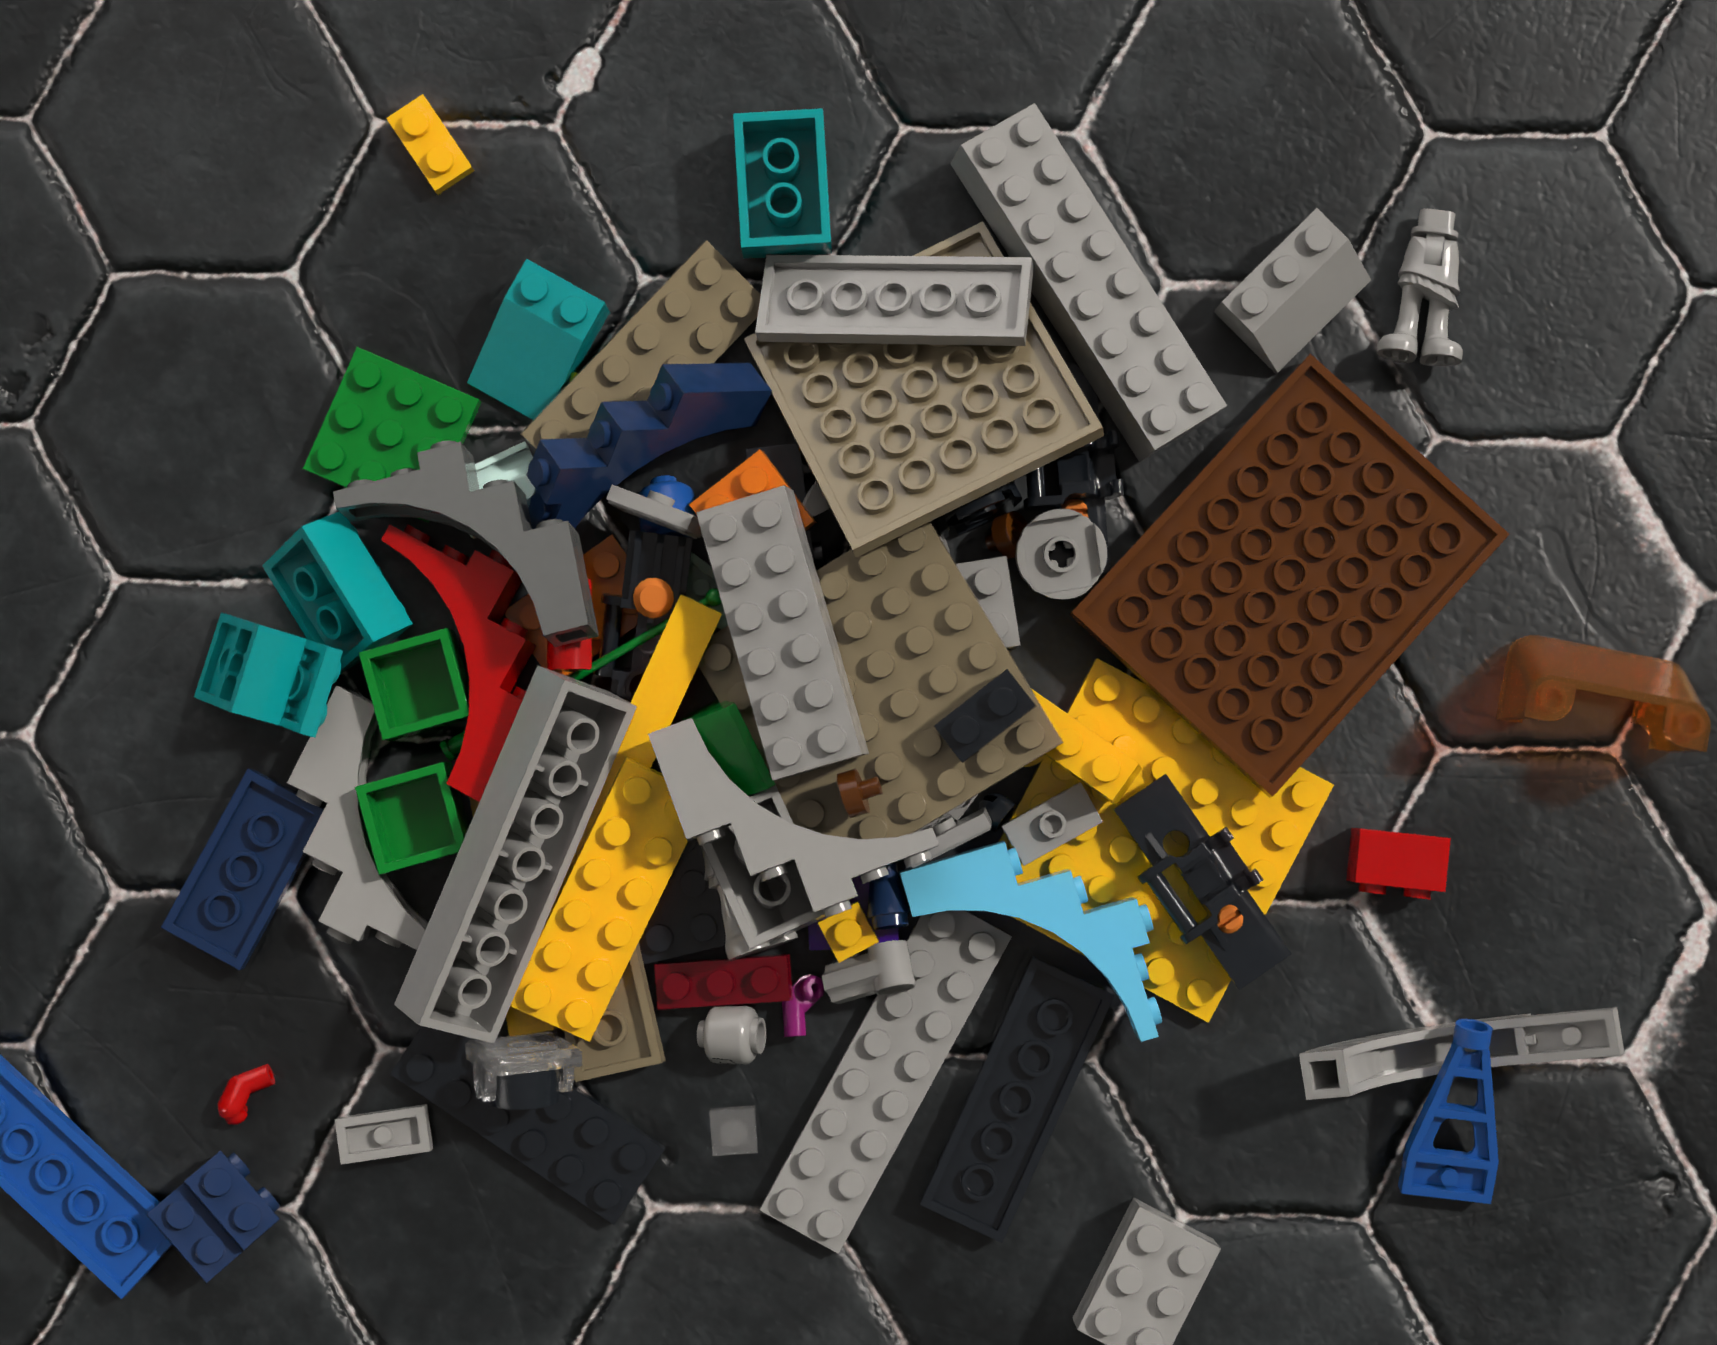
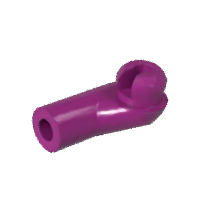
M810 974L800 977L792 985L793 999L791 1001H782L784 1037L807 1036L805 1013L825 993L823 980L818 976Z

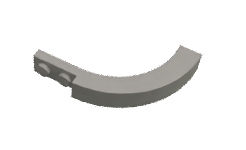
M1617 1007L1475 1019L1487 1023L1493 1028L1489 1047L1491 1067L1611 1057L1624 1054ZM1456 1022L1371 1035L1300 1053L1306 1100L1349 1097L1359 1092L1391 1083L1438 1075L1452 1045ZM1465 1048V1050H1466L1467 1052H1475V1051H1477V1050H1472V1049Z

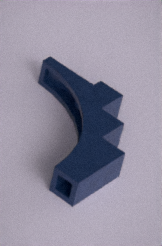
M751 363L662 364L647 401L601 402L595 419L590 426L587 438L540 439L526 474L536 489L531 497L528 508L532 529H536L537 524L550 519H560L563 522L569 521L575 529L585 515L609 492L611 485L617 486L634 471L665 452L703 436L728 429L756 426L772 392L771 388Z

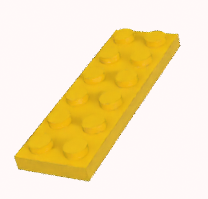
M628 757L625 758L552 907L510 1005L517 1010L590 1042L688 842L662 773Z

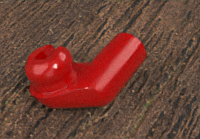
M269 1064L259 1066L229 1079L217 1103L219 1116L224 1118L228 1124L237 1125L247 1118L248 1108L246 1103L251 1093L275 1084L274 1073Z

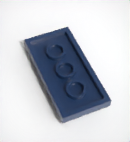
M248 768L161 928L238 970L244 969L306 856L303 850L324 807H318L300 799L293 790L254 769Z

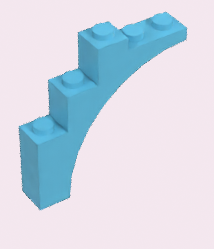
M1004 841L925 863L915 868L899 871L912 917L948 910L988 911L1017 917L1049 930L1081 951L1104 975L1122 1002L1135 1036L1141 1042L1159 1037L1155 1025L1162 1023L1161 1013L1155 997L1147 999L1142 982L1149 979L1147 966L1142 953L1134 955L1132 949L1150 943L1147 932L1154 930L1146 904L1139 906L1136 898L1129 897L1083 911L1081 904L1088 902L1086 889L1081 876L1073 878L1072 872L1069 869L1017 883L1015 876L1023 874L1016 848L1007 850Z

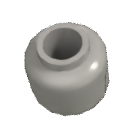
M737 1005L714 1006L709 1010L706 1019L701 1020L698 1024L697 1043L699 1047L704 1048L706 1056L713 1063L747 1065L755 1059L757 1054H761L764 1051L766 1024L763 1018L758 1017L752 1007Z

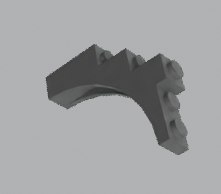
M440 441L433 444L429 450L417 452L419 470L412 468L399 469L392 472L388 478L376 481L368 479L356 480L349 483L345 489L333 491L336 509L350 522L379 517L421 518L453 526L485 542L502 555L518 573L534 603L543 636L554 647L599 636L579 533L569 521L563 522L560 519L540 522L537 524L536 529H532L526 494L515 481L494 480L484 484L483 489H479L474 457L461 441Z

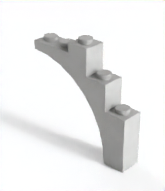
M336 686L327 703V716L324 723L318 728L316 738H309L287 782L298 788L296 796L318 807L321 806L323 801L327 803L303 852L314 857L311 864L316 868L332 875H336L338 870L343 872L318 921L329 926L327 933L330 936L348 944H351L353 939L357 941L367 939L372 928L378 930L375 937L382 942L396 948H400L401 944L404 943L417 950L428 922L408 904L388 873L379 875L355 790L356 786L366 784V772L372 739L378 726L372 700L346 687Z
M692 718L648 734L686 839L691 841L697 838L699 846L725 837L723 828L732 825L750 876L753 877L760 874L762 882L788 873L786 864L795 861L813 913L823 910L825 917L828 918L851 909L849 899L858 896L852 881L853 878L860 876L863 884L889 875L886 868L887 865L904 860L906 868L932 859L930 849L939 846L933 828L899 837L854 839L825 835L789 823L758 805L727 777L708 752Z

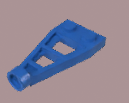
M1459 1019L1456 1021L1452 1045L1405 1144L1398 1182L1401 1194L1491 1204L1499 1159L1489 1049L1493 1028L1487 1023L1474 1019ZM1465 1048L1472 1049V1050H1477V1051H1475V1052H1467V1051L1465 1050ZM1466 1077L1477 1079V1101L1474 1106L1447 1103V1097L1454 1078ZM1449 1118L1466 1120L1473 1124L1474 1147L1470 1152L1439 1149L1433 1146L1434 1138L1443 1121Z

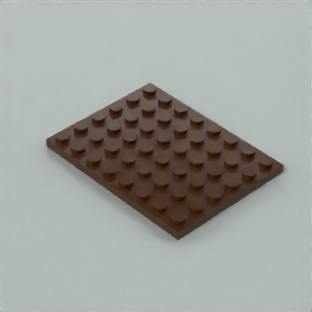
M1309 354L1069 615L1270 798L1279 791L1509 536V533L1312 354Z

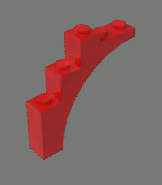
M389 524L381 540L408 558L434 585L450 610L464 645L469 675V713L461 751L446 784L480 802L526 693L525 690L516 686L513 694L510 692L536 647L535 644L525 639L528 632L527 629L506 618L499 625L522 581L518 573L512 570L513 567L493 549L489 556L475 550L467 563L469 557L447 545L444 546L441 552L427 545L431 537L407 524L404 531H401Z

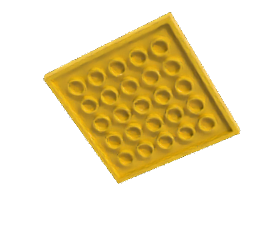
M1096 658L1067 714L1137 761L1142 770L1118 804L1114 805L1045 755L1009 821L1081 782L1103 822L1023 866L1021 863L1023 874L1015 877L1017 883L1069 869L1072 872L1073 878L1081 876L1088 897V902L1081 904L1083 911L1129 897L1136 898L1139 906L1146 904L1154 930L1147 932L1150 943L1132 948L1134 955L1142 953L1147 966L1149 979L1142 981L1144 988L1209 1023L1231 982V978L1201 935L1188 944H1183L1179 938L1183 934L1147 882L1142 884L1137 876L1152 865L1113 809L1166 774L1209 836H1212L1226 826L1232 833L1234 839L1230 841L1231 845L1248 869L1256 868L1264 879L1259 884L1249 888L1248 892L1264 915H1266L1334 784L1299 767L1279 791L1269 798L1145 683ZM1003 831L998 842L1004 841L1007 850L1013 848ZM1171 831L1164 837L1163 847L1168 855L1180 857L1187 852L1189 841L1182 832ZM1172 864L1163 870V875L1195 921L1198 923L1207 916L1206 910L1176 867ZM1013 917L1084 956L1081 951L1053 932L1023 919Z

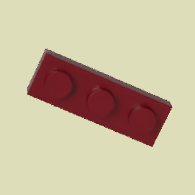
M790 954L741 957L731 961L725 958L667 962L654 965L658 1010L781 1002L793 999Z

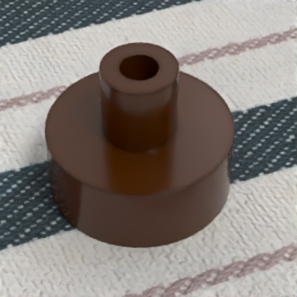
M1016 511L996 517L992 522V533L985 537L987 548L991 552L998 550L1003 556H1007V559L1015 558L1016 544L1023 527L1028 524L1024 517Z
M857 769L837 774L840 795L849 817L854 818L869 813L868 798L883 794L878 777L862 781Z

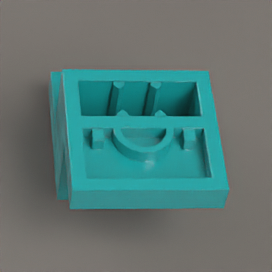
M221 612L194 698L231 713L279 725L299 734L316 738L318 728L324 723L327 716L326 703L332 684L336 682L341 672L340 659L343 651Z

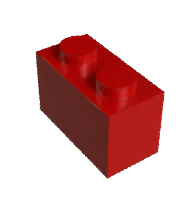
M1352 827L1346 881L1359 883V892L1386 895L1387 886L1404 888L1403 896L1431 899V891L1446 892L1451 838Z

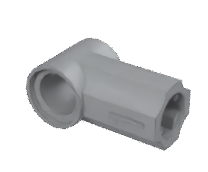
M905 940L885 941L872 945L868 948V953L846 959L840 963L836 962L825 965V972L822 975L824 990L828 993L831 1002L835 1004H842L873 994L893 995L903 993L916 986L908 942Z

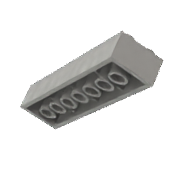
M1035 103L961 144L950 162L951 166L1008 256L1032 257L1034 266L1032 294L1139 462L1199 427L1227 407L1224 399Z
M537 665L394 1003L397 1008L420 1026L495 1043L637 708L636 705L607 690Z

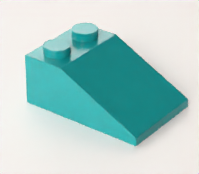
M526 259L503 299L467 384L534 420L569 383L571 373L577 372L610 314L606 303Z

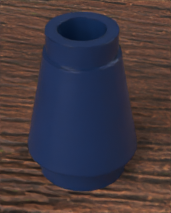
M897 862L886 866L889 875L869 882L867 919H872L873 930L895 929L909 925L908 915L911 914V910L897 868Z

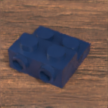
M220 1150L188 1177L182 1185L147 1213V1217L205 1284L280 1219L274 1213L280 1208L276 1199L264 1187H261L257 1192L245 1179L251 1173L250 1170L234 1152L226 1157Z

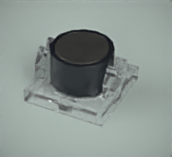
M553 1032L497 1037L495 1043L482 1040H470L468 1043H465L466 1059L473 1063L477 1098H482L483 1102L490 1101V1104L496 1108L526 1110L556 1104L559 1101V1092L572 1091L574 1067H582V1050Z

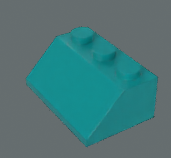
M340 512L301 526L262 565L306 638L343 651L340 659V674L361 662L359 652L392 643L413 624L406 613L405 607L397 599L384 578L382 570L374 562L361 541L358 531Z

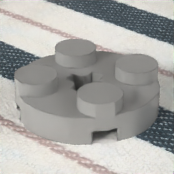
M1071 509L1049 510L1037 515L1030 523L1023 527L1016 544V564L1021 577L1033 591L1052 599H1071L1086 593L1098 581L1100 574L1103 573L1106 566L1107 545L1101 530L1088 517ZM1063 541L1064 547L1072 548L1074 552L1073 557L1066 560V566L1063 568L1058 567L1056 560L1049 559V551L1055 550V542Z

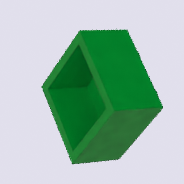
M444 628L359 652L382 740L394 741L468 720L469 680L454 630Z
M452 762L437 763L355 787L379 875L454 855L459 852L468 831L469 823L460 791L446 784L453 769Z

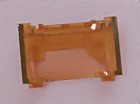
M1539 635L1524 636L1517 639L1510 646L1496 719L1513 723H1522L1524 719L1557 721L1564 718L1571 711L1576 690L1634 701L1631 723L1641 725L1648 732L1651 739L1648 749L1668 753L1707 752L1711 720L1685 670L1679 664L1668 660Z

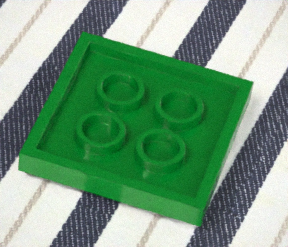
M356 347L303 469L346 488L349 483L356 480L368 479L376 481L388 478L392 472L399 469L412 468L419 470L417 452L429 450L433 444L440 441H461L462 444L464 443L482 402L457 389ZM417 518V519H420V520H422V521H424V522L429 523V520Z

